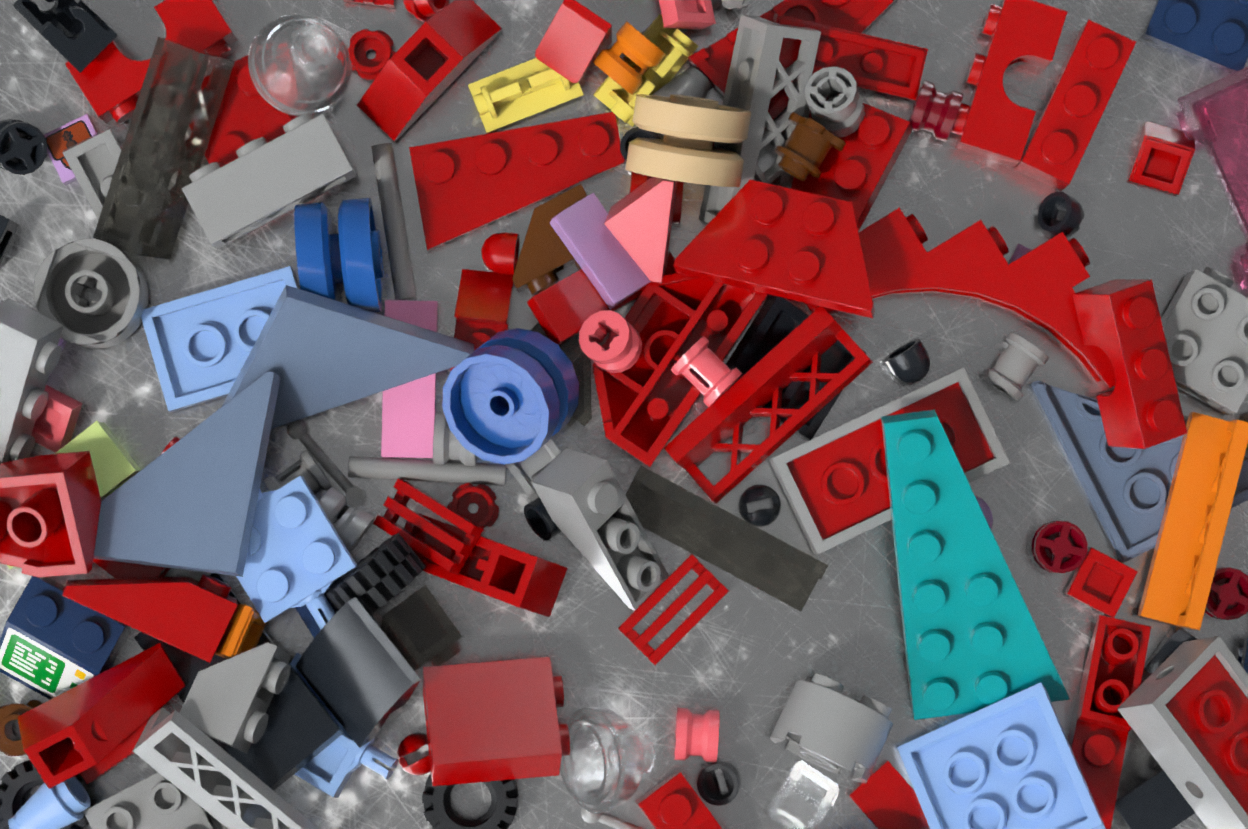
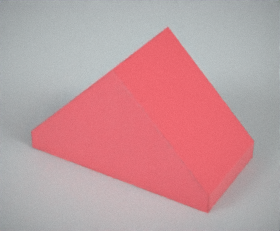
M651 177L611 206L604 224L649 280L661 283L668 262L678 181Z

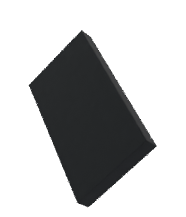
M211 573L209 575L228 584L221 574ZM231 589L229 595L235 597L238 604L244 605ZM263 630L256 647L267 642L275 645ZM143 632L134 637L143 651L161 643L185 683V687L177 693L183 703L198 671L227 660L214 654L209 663ZM288 663L291 666L289 679L281 693L278 695L274 694L266 711V714H268L266 730L256 744H251L248 753L211 738L272 790H276L344 733L290 663Z

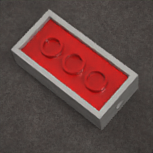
M964 367L769 460L814 555L825 552L892 520L882 416L935 410L969 483L1010 464Z
M1220 636L1183 642L1117 709L1207 829H1248V674Z

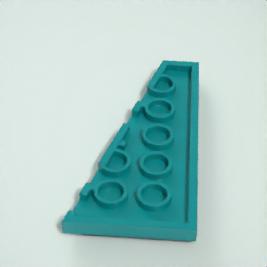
M935 410L882 416L911 712L914 720L973 713L1038 683L1043 684L1051 702L1070 700Z

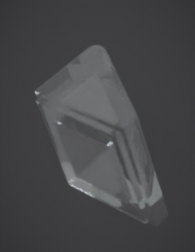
M797 760L766 805L763 813L787 829H816L834 805L840 791V786L802 760Z

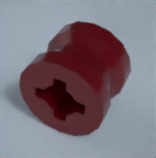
M924 80L908 120L911 123L912 131L916 133L923 129L933 133L935 140L946 143L957 117L963 93L954 90L944 93L937 90L934 83Z
M1052 521L1043 524L1034 532L1030 541V552L1033 561L1041 569L1050 573H1067L1075 570L1083 563L1087 555L1088 543L1084 533L1078 526L1068 521Z
M1216 568L1204 613L1209 617L1220 620L1238 619L1248 612V575L1235 568Z

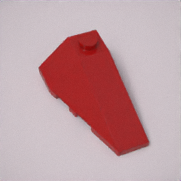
M90 451L40 455L0 463L1 564L22 568V574L39 578L87 574L92 570L101 497Z

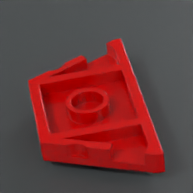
M749 180L675 258L673 265L678 274L873 318L875 313L852 202Z

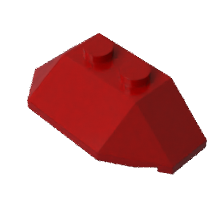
M678 273L664 275L661 283L653 281L648 283L624 318L639 332L642 340V352L638 361L630 369L621 373H610L602 370L595 362L592 365L606 438L650 468L702 394L684 375L676 376L671 371L672 367L703 336L709 340L708 348L724 362L768 294Z

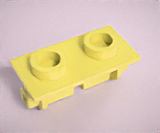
M661 14L655 18L643 35L659 47L666 56L657 67H649L642 75L643 84L631 95L608 76L593 94L610 108L615 115L632 127L634 126L632 120L636 94L652 95L669 83L688 60V57L699 47L678 28H664ZM626 55L623 57L632 67L635 66V63Z
M537 58L468 84L486 133L584 96L579 82H570Z

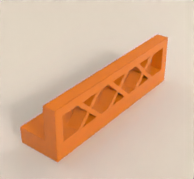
M1190 412L1186 424L1187 434H1184L1137 616L1186 629L1200 630L1248 444V422L1238 419L1226 421Z

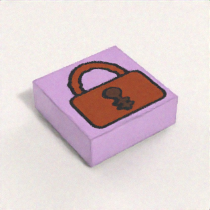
M88 114L44 134L48 146L47 152L62 183L65 185L77 179L62 153L63 150L98 133Z

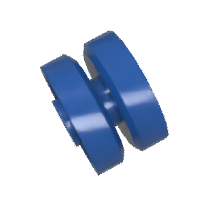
M371 198L342 201L338 208L337 234H334L330 210L324 202L295 205L294 230L300 290L340 302L339 283H344L348 305L371 312H381V278H384L383 254L380 232L376 230Z
M516 328L498 332L451 370L443 386L442 409L450 431L465 449L485 461L503 465L526 460L538 451L553 435L569 423L578 406L579 382L572 362L558 344L539 332Z

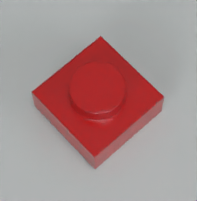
M1088 547L1083 563L1077 568L1064 594L1108 617L1114 618L1138 571L1092 547Z

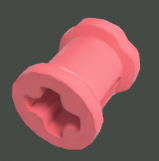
M703 336L676 362L671 371L676 376L684 375L705 396L703 402L710 407L742 373L737 368L730 369L708 348L709 340Z

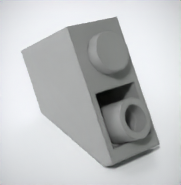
M267 642L198 671L180 714L208 737L248 753L251 744H256L266 730L268 724V714H266V711L274 694L278 695L281 693L289 679L291 666L288 663L291 655L278 646Z

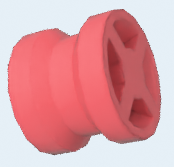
M604 310L590 315L584 321L579 331V344L582 351L602 370L607 372L621 373L630 369L638 361L642 352V340L639 332L619 313ZM607 333H609L610 337L607 339L606 343L600 345V342H603V339L607 336Z
M677 708L674 760L685 761L690 756H701L706 762H717L720 710H708L704 714H692L688 708Z

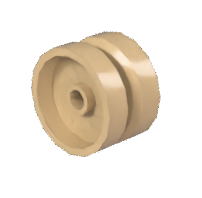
M636 94L633 123L640 129L661 133L664 136L663 139L636 138L630 141L625 169L633 173L673 181L721 187H740L744 159L736 152L713 147V142L740 143L748 138L751 111L719 105V101L693 96L670 94V97Z

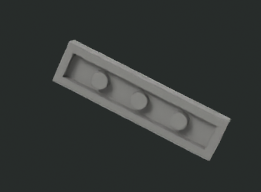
M741 14L722 105L751 111L748 138L740 143H714V147L736 152L744 159L740 187L706 185L699 215L700 220L709 223L749 180L755 179V181L788 188L791 175L778 166L782 157L777 154L776 163L763 173L757 164L759 151L771 140H773L776 147H783L796 126L788 120L792 112H795L803 117L806 106L804 89L808 79L812 76L821 31L812 28L777 24L759 16ZM783 37L799 39L801 44L798 59L784 70L779 61ZM781 89H784L789 97L787 111L777 120L773 121L768 113L770 99Z
M162 707L150 717L133 752L226 828L320 829L176 710L173 713H169Z

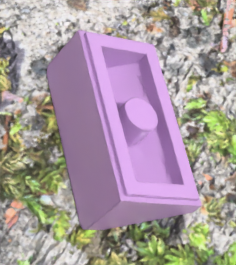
M591 193L554 216L550 221V225L611 310L651 281L604 224L608 213L595 194Z

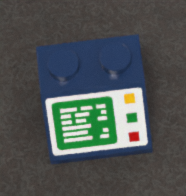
M32 576L3 629L0 638V672L51 700L110 669L133 628L62 596L65 586L49 577L39 578Z

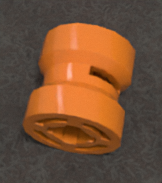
M626 21L616 33L617 41L610 49H603L593 60V63L633 95L643 84L642 75L649 67H657L666 54ZM622 53L635 63V66L632 67L620 55Z

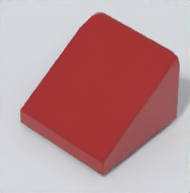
M1146 121L1129 174V181L1179 195L1195 152V136L1188 132Z

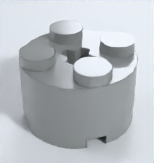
M83 238L54 250L43 260L35 276L33 296L39 313L63 325L60 338L85 348H107L123 343L140 326L143 309L148 307V286L143 271L129 255L102 240ZM97 281L96 288L102 292L101 299L99 301H91L89 307H87L88 300L81 296V292L84 287L93 288Z
M815 673L813 678L807 676L806 680H796L770 739L778 743L787 738L789 742L785 749L838 775L842 767L852 772L854 769L856 771L852 780L867 783L892 729L893 723L888 719L892 709L866 696H863L860 701L842 695L841 692L844 688L842 684L818 673Z

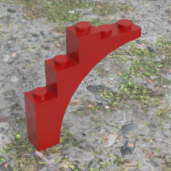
M900 207L859 232L872 299L890 294L938 292L973 297L1005 308L1047 331L1079 360L1101 391L1115 386V372L1107 354L1100 347L1084 345L1072 295L1075 291L1072 287L1090 277L1085 267L1090 265V260L1081 244L1075 238L1068 241L1064 233L1061 232L1008 264L1004 255L1009 253V249L1003 237L994 226L987 229L982 220H979L928 252L922 245L928 241V237L921 224L913 214L905 217ZM805 304L811 314L817 309ZM825 308L830 315L838 311Z

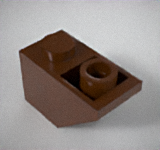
M582 184L534 208L512 278L518 293L528 288L532 295L538 294L560 281L556 273L573 264L576 265L578 271L581 269L550 225V221L554 216L587 196Z

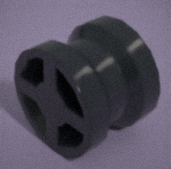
M17 119L0 121V168L20 175L29 174L37 170L47 156L48 147L45 136L39 128ZM8 137H10L12 141L10 144V149L5 151V149L8 148V143L10 141Z

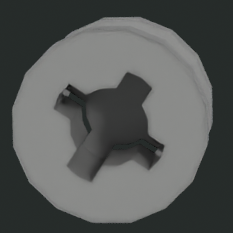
M436 412L433 436V464L445 465L449 460H460L465 466H476L477 456L465 449L450 431L444 413Z

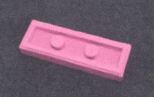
M385 300L384 316L434 332L438 331L437 301ZM437 373L383 391L382 458L433 459Z

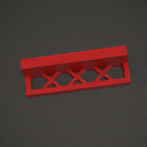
M820 306L723 393L710 407L671 440L664 449L678 465L689 473L709 498L717 504L873 362L826 309ZM839 340L855 359L840 373H820L822 354ZM812 364L811 373H802ZM792 381L810 382L809 401L800 409L781 408L782 391ZM820 382H828V383L819 391V383H820ZM772 400V408H763ZM752 417H771L770 436L761 444H742L744 424ZM780 417L789 418L780 426ZM733 435V444L724 443ZM713 452H732L730 472L717 484L713 485L698 466ZM741 453H750L741 461Z

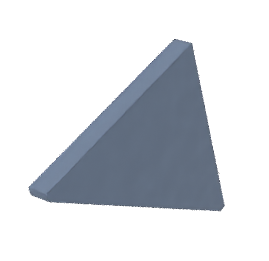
M286 285L222 406L264 373L275 372L281 377L271 427L273 429L456 367L475 351L474 344Z
M275 372L264 373L102 500L93 558L243 577L281 377Z
M1038 380L1028 384L1117 560L1125 563L1154 548L1184 435L1147 449L1108 446L1096 399L1078 393L1075 394ZM1247 449L1231 508L1248 500Z

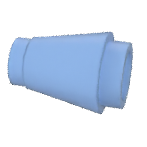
M75 776L50 789L44 782L16 814L8 820L9 828L61 829L83 818V811L91 805L89 795Z

